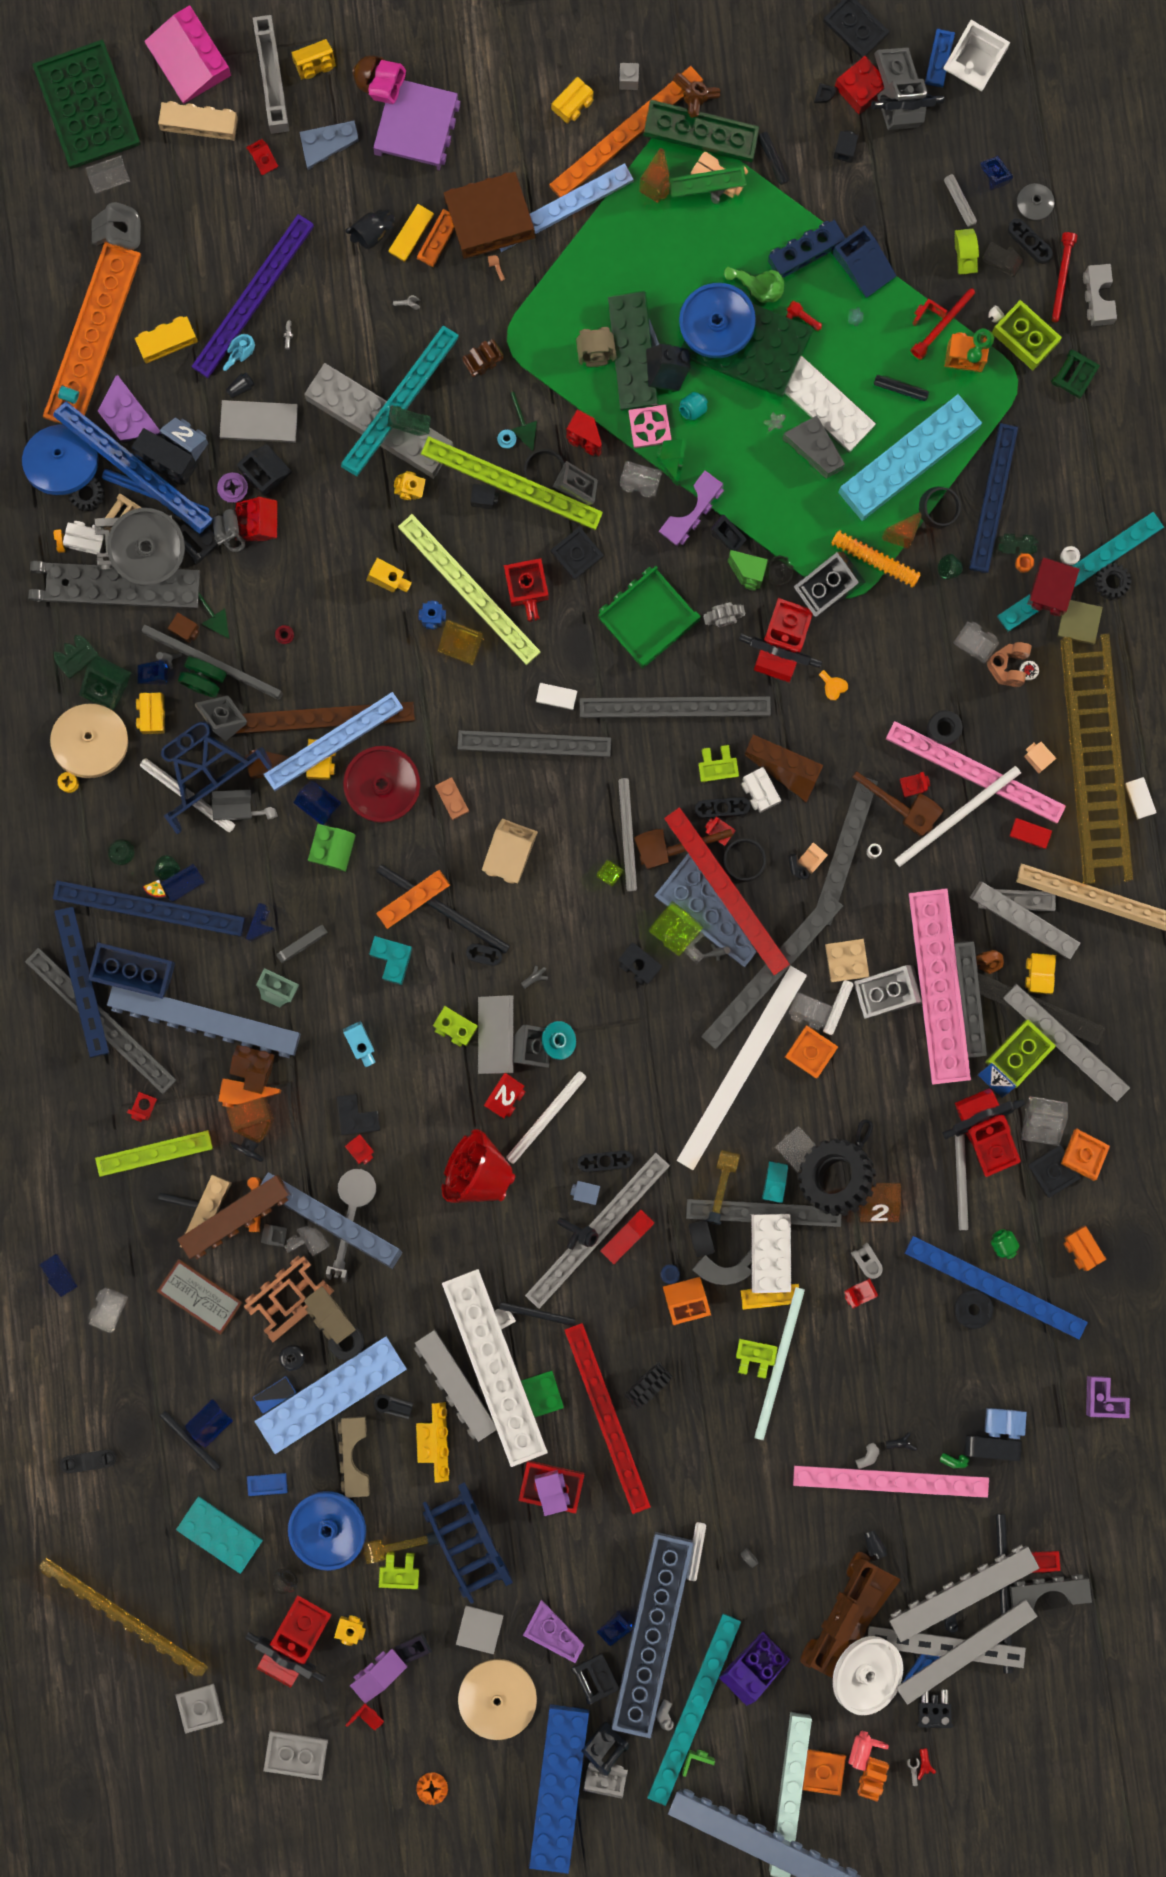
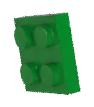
M552 1370L521 1380L534 1418L564 1408Z

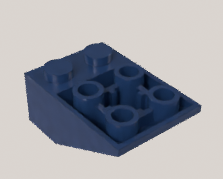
M865 225L834 247L833 256L866 298L896 277L878 242Z

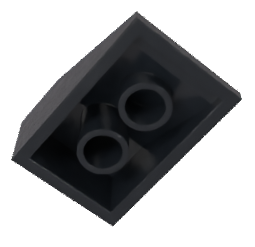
M836 552L796 584L794 588L813 615L817 617L852 594L866 582L845 552Z

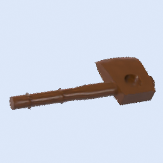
M856 771L852 776L859 784L868 788L903 815L905 819L902 823L919 836H923L925 833L928 834L932 830L934 822L943 812L938 804L921 793L918 794L909 809Z
M663 829L647 831L634 837L641 854L639 856L641 864H645L647 869L670 863L669 856L686 852L681 843L667 847ZM731 829L701 838L705 844L732 837L733 833Z

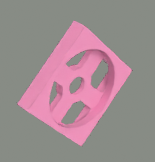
M666 405L628 410L634 448L661 445L663 441L671 440ZM652 412L660 413L664 421L655 422L652 419ZM639 414H644L645 422L634 425L636 417ZM647 424H653L654 428L648 430L646 428ZM665 429V434L656 441V431ZM644 432L647 434L648 442L641 440L636 433Z

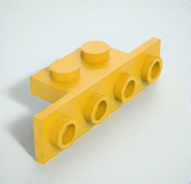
M446 1402L432 1404V1423H416L418 1463H434L435 1483L449 1481Z

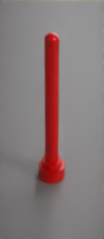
M1070 232L1063 233L1061 240L1064 250L1052 314V321L1055 323L1059 321L1071 249L1076 244L1078 236Z
M970 288L923 342L916 343L911 348V353L917 359L922 360L927 354V347L975 294L974 289Z

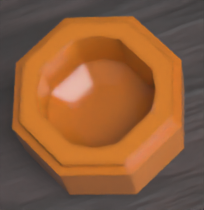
M1021 554L1015 560V567L1020 572H1029L1034 567V558L1030 554Z

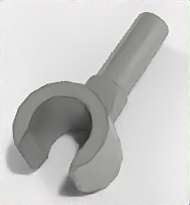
M411 295L407 300L393 301V305H409L417 310L420 306L414 303L421 300Z
M272 807L261 811H251V816L266 814L268 820L278 817L276 809Z
M917 1758L915 1767H911L910 1759L907 1760V1766L911 1769L913 1786L918 1785L917 1768L920 1762Z

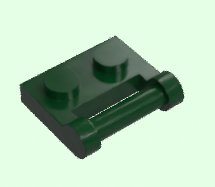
M1070 350L1067 354L1068 358L1057 376L1053 377L1051 383L1080 399L1100 365L1080 353ZM1078 361L1079 365L1067 383L1063 379L1073 362Z

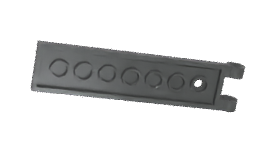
M30 562V572L47 574L46 591L30 589L28 594V600L198 609L200 570L177 569L170 578L161 583L138 585L124 579L117 573L114 567L113 569H102L101 566ZM65 579L69 580L67 586L62 585V581Z

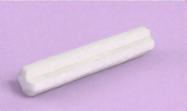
M843 981L823 1030L826 1034L832 1035L852 990V982Z
M697 1522L695 1525L694 1544L686 1575L687 1580L690 1581L697 1580L706 1531V1524Z

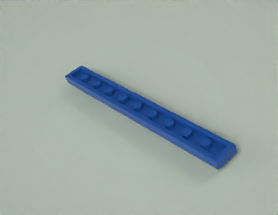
M67 401L54 411L53 416L199 534L211 524L213 519Z
M912 1236L904 1253L1079 1340L1088 1323Z

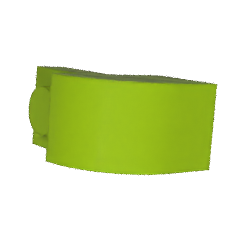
M974 229L955 230L958 274L978 273L977 257H979V250Z

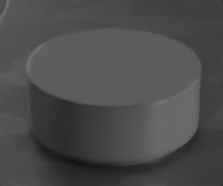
M745 1548L741 1552L742 1558L751 1568L759 1564L749 1549Z

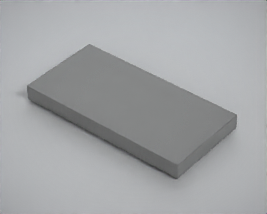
M222 400L220 439L296 443L298 404Z
M513 996L478 997V1074L513 1073Z

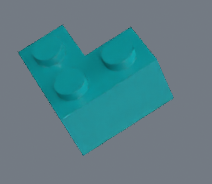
M374 936L369 955L387 961L382 979L399 985L403 984L413 948Z

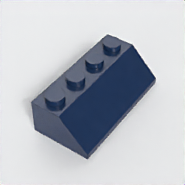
M97 942L88 980L163 999L172 978L175 962Z

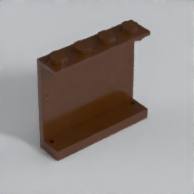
M515 171L443 192L445 203L448 206L459 240L463 259L536 238L534 226Z

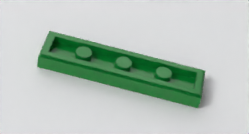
M744 166L669 178L672 198L747 186Z

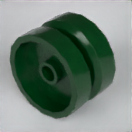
M187 657L184 666L190 672H181L177 680L178 683L201 695L216 698L220 689L213 682L223 683L227 673L210 663L194 657Z

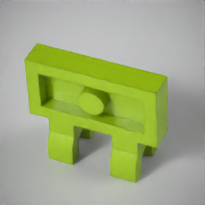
M729 745L720 747L723 760L712 761L710 748L702 749L704 762L698 763L701 782L739 777L737 759L730 757Z
M739 1339L736 1358L741 1359L738 1373L746 1375L749 1361L760 1363L757 1377L766 1378L768 1365L774 1366L778 1347Z
M387 1552L386 1567L380 1566L379 1588L418 1589L419 1568H413L414 1553H406L405 1567H394L395 1552Z

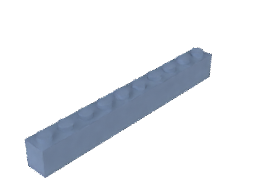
M112 986L107 1006L112 1007L111 1011L122 1014L123 1010L128 1011L132 1017L141 1019L143 1015L149 1017L148 1021L159 1024L161 1020L167 1022L169 1027L178 1029L179 1025L186 1027L185 1031L197 1033V1030L205 1032L204 1036L215 1038L218 1035L223 1037L222 1041L233 1044L234 1040L242 1042L241 1046L252 1048L253 1045L259 1046L260 1051L271 1053L272 1050L278 1051V1056L290 1058V1055L295 1056L301 1036L300 1033L167 997L161 999Z
M680 1789L676 1793L668 1815L796 1877H861L855 1869L850 1867L845 1869L839 1866V1862L834 1859L828 1858L827 1860L821 1857V1854L815 1850L810 1849L808 1851L802 1848L803 1845L799 1842H789L780 1833H771L761 1824L755 1823L754 1825L748 1822V1818L739 1814L735 1816L726 1807H717L707 1798L702 1797L700 1799L694 1796L695 1793L691 1790Z

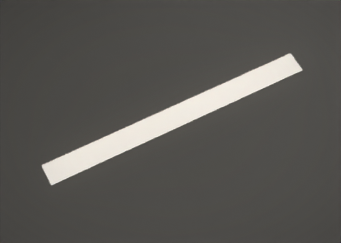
M792 966L789 967L678 1157V1162L694 1170L805 980L806 974Z

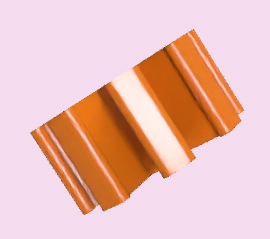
M869 1757L866 1771H863V1775L860 1776V1785L857 1790L859 1796L876 1802L879 1800V1795H882L883 1783L887 1779L886 1773L889 1769L887 1762Z

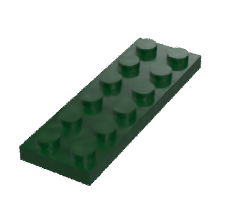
M650 99L643 136L752 163L759 126L699 112L697 117L691 118L687 108Z
M642 291L608 297L611 330L616 349L615 366L620 409L623 411L659 405L657 388L648 387L646 349L652 347L646 292Z

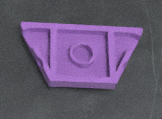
M117 375L98 409L99 414L121 442L137 439L143 428L157 436L161 435L159 428Z

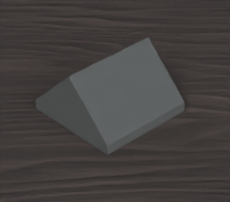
M566 461L553 488L574 500L591 505L595 502L598 480Z
M229 696L195 703V707L211 729L225 741L247 723Z

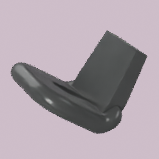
M112 202L106 206L105 210L92 219L93 245L97 246L108 242L128 250H135L139 247L141 241V221L138 212L134 208L118 202ZM113 222H123L127 227L126 233L114 227Z

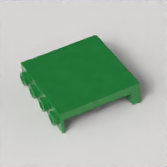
M657 566L647 568L642 573L643 577L638 581L636 579L627 586L628 590L624 593L622 591L613 598L615 601L610 605L605 604L602 606L598 614L599 620L642 669L698 623L701 618L660 574Z

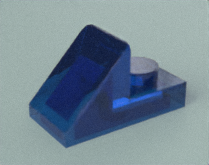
M998 156L981 162V169L989 178L990 190L1007 185L1013 179V175Z
M258 903L246 936L248 941L252 942L275 931L274 928L262 924L263 921L266 922L269 915L268 907L264 904Z
M58 1254L40 1264L49 1279L48 1283L60 1297L78 1287Z

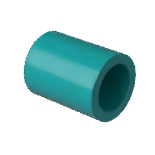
M63 385L58 393V398L73 404L77 402L79 397V391Z

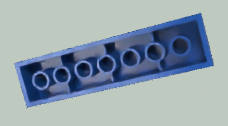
M550 1704L529 1869L569 1874L584 1756L581 1750L585 1746L589 1709Z

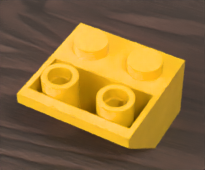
M327 39L291 52L301 80L311 79L320 72H329L336 66L334 54Z

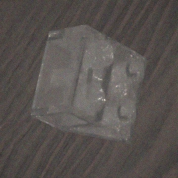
M1029 1096L1025 1109L1021 1140L1059 1146L1068 1119V1103Z

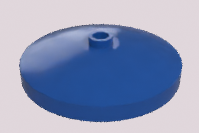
M711 283L696 289L688 296L680 311L679 324L683 339L693 351L709 358H725L734 355L747 345L754 333L756 318L752 302L742 290L726 283Z
M64 424L49 426L36 433L25 446L22 455L23 470L29 482L36 489L51 495H65L80 490L94 477L99 464L98 452Z
M322 1491L307 1496L295 1507L288 1523V1537L293 1551L304 1563L320 1570H336L351 1563L362 1550L366 1539V1524L360 1509L352 1500L336 1492Z

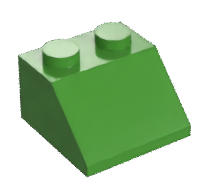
M731 550L728 563L741 585H745V588L749 590L760 589L768 559Z

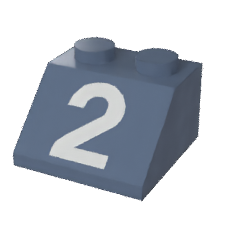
M174 418L160 429L164 440L192 455L196 461L209 444L206 435L198 429L196 431L191 429V425L184 419L178 420Z

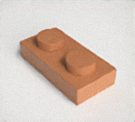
M452 777L435 785L452 820L469 812Z

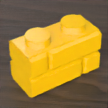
M576 77L551 103L552 111L566 123H569L571 120L575 121L580 116L582 108L584 106L588 108L593 102V90L580 78Z
M140 693L139 699H136V709L140 710V717L136 718L137 729H140L142 734H164V694Z

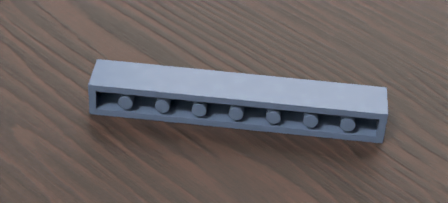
M268 1172L260 1185L274 1177V1175ZM283 1181L291 1194L287 1197L289 1201L283 1204L285 1207L389 1268H394L403 1253L399 1248Z

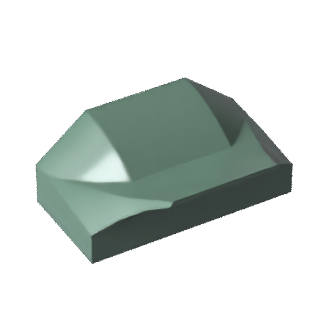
M264 968L256 986L260 990L262 1000L280 1008L285 1003L292 1001L299 984Z

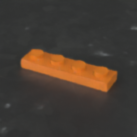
M438 870L376 914L388 929L449 887L450 884L442 872Z

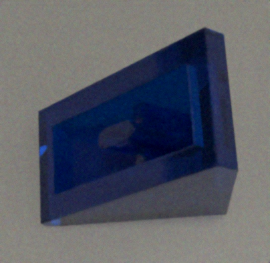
M160 660L138 665L137 684H167L168 665L165 661Z
M618 1610L597 1633L611 1646L633 1628L632 1624Z

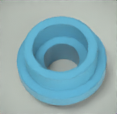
M511 430L501 431L497 437L498 444L504 449L512 448L516 443L515 433ZM509 436L510 440L506 442L503 438Z

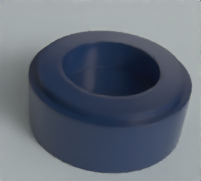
M666 1265L661 1270V1279L667 1284H674L679 1280L680 1271L674 1265Z

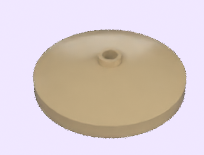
M82 704L67 710L58 718L53 726L50 742L54 758L65 771L77 777L96 778L110 773L122 762L128 748V735L123 721L114 711L97 704Z
M491 1659L473 1667L463 1679L458 1696L460 1714L466 1725L479 1736L492 1740L508 1739L523 1731L533 1718L537 1703L535 1685L529 1674L518 1664L505 1659ZM495 1698H499L501 1700V1702H499L498 1705L494 1703Z

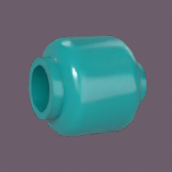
M692 392L680 401L679 411L685 419L696 420L707 412L708 401L703 394Z

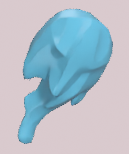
M241 334L231 341L227 352L232 353L229 360L223 366L224 371L228 370L236 361L240 360L242 362L252 355L255 342L251 336Z

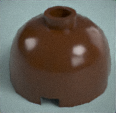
M375 55L365 56L354 66V81L361 91L369 94L368 88L375 78V69L381 60H385L384 58Z

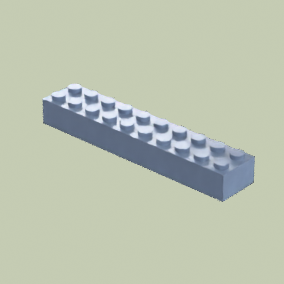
M654 1532L612 1721V1730L651 1738L694 1544L693 1540Z

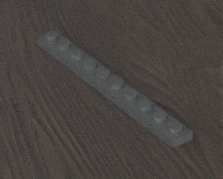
M770 697L580 698V718L771 716Z
M830 893L781 946L780 950L790 965L843 907ZM765 964L701 1037L716 1049L789 966L774 976Z
M37 948L25 962L78 1012L70 977L40 948ZM97 1004L106 1040L162 1094H165L177 1080Z

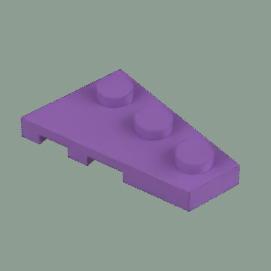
M541 1600L523 1636L576 1663L584 1644Z

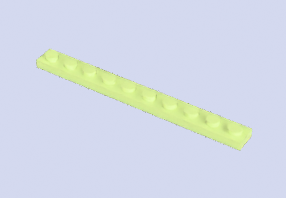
M413 514L398 526L403 534L526 666L540 654L539 649Z

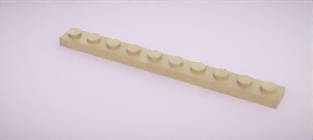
M1022 863L1019 867L1016 880L1018 883L1166 931L1165 910Z

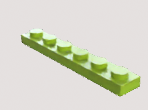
M207 1130L97 1157L95 1160L99 1177L212 1150L213 1145L210 1132Z

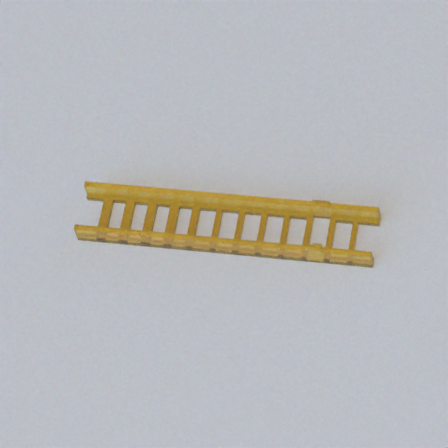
M1101 634L1102 651L1073 654L1071 637H1064L1061 640L1083 880L1086 885L1095 883L1094 868L1123 866L1125 882L1133 880L1109 634ZM1103 656L1104 670L1075 672L1073 659ZM1105 675L1103 677L1105 689L1073 690L1072 678ZM1107 695L1108 707L1078 710L1077 696ZM1108 713L1110 726L1080 729L1079 715ZM1110 732L1111 745L1082 748L1081 734ZM1112 751L1113 764L1084 766L1083 753ZM1114 769L1115 783L1085 784L1084 772ZM1116 790L1117 801L1087 803L1086 792ZM1118 809L1119 820L1089 822L1088 811ZM1120 828V839L1091 841L1090 830ZM1121 847L1122 858L1093 860L1092 849Z

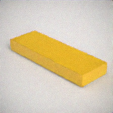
M417 204L390 247L389 253L405 262L432 220L434 213Z
M791 1284V1292L752 1293V1289L741 1290L742 1308L744 1310L789 1305L792 1302L795 1287L799 1288V1284Z

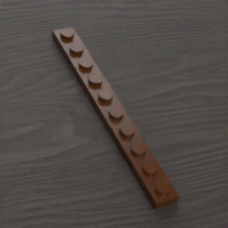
M401 702L403 710L381 724L415 722L414 702ZM371 705L242 714L247 721L246 725L235 734L338 727Z

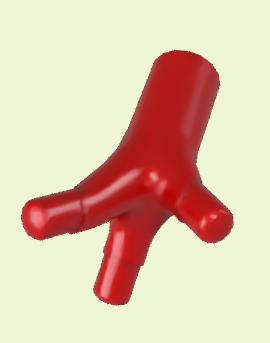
M927 1748L919 1749L921 1769L917 1777L918 1780H921L924 1773L928 1774L929 1771L933 1774L936 1773L929 1762Z

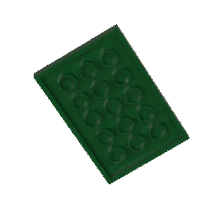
M103 39L32 64L70 169L141 145Z
M752 303L756 318L754 333L747 345L734 355L725 358L705 357L693 351L684 340L681 348L690 349L691 361L782 398L813 333V328Z

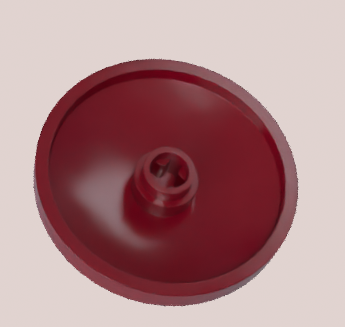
M389 746L371 747L360 752L348 765L344 775V793L351 808L362 818L377 823L392 822L405 816L414 807L420 793V776L414 762L402 751Z

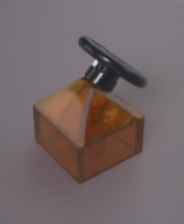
M265 1097L226 1109L232 1130L245 1137L241 1145L231 1141L229 1146L259 1162H263L264 1157L254 1152V1150L257 1149L259 1143L266 1137L274 1122L268 1099Z

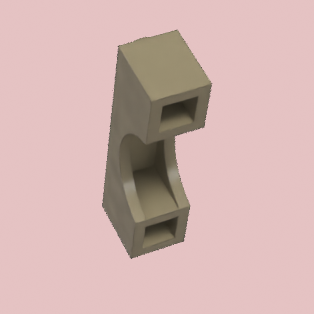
M366 1416L342 1417L341 1422H338V1433L342 1434V1442H339V1453L343 1454V1461L340 1462V1472L344 1473V1481H341V1492L345 1493L347 1498L366 1497L370 1495L369 1475L361 1472L355 1466L352 1457L355 1444L367 1436Z

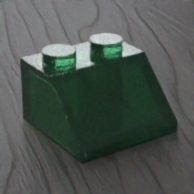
M97 655L87 666L79 695L97 705L114 711L127 687L131 672Z

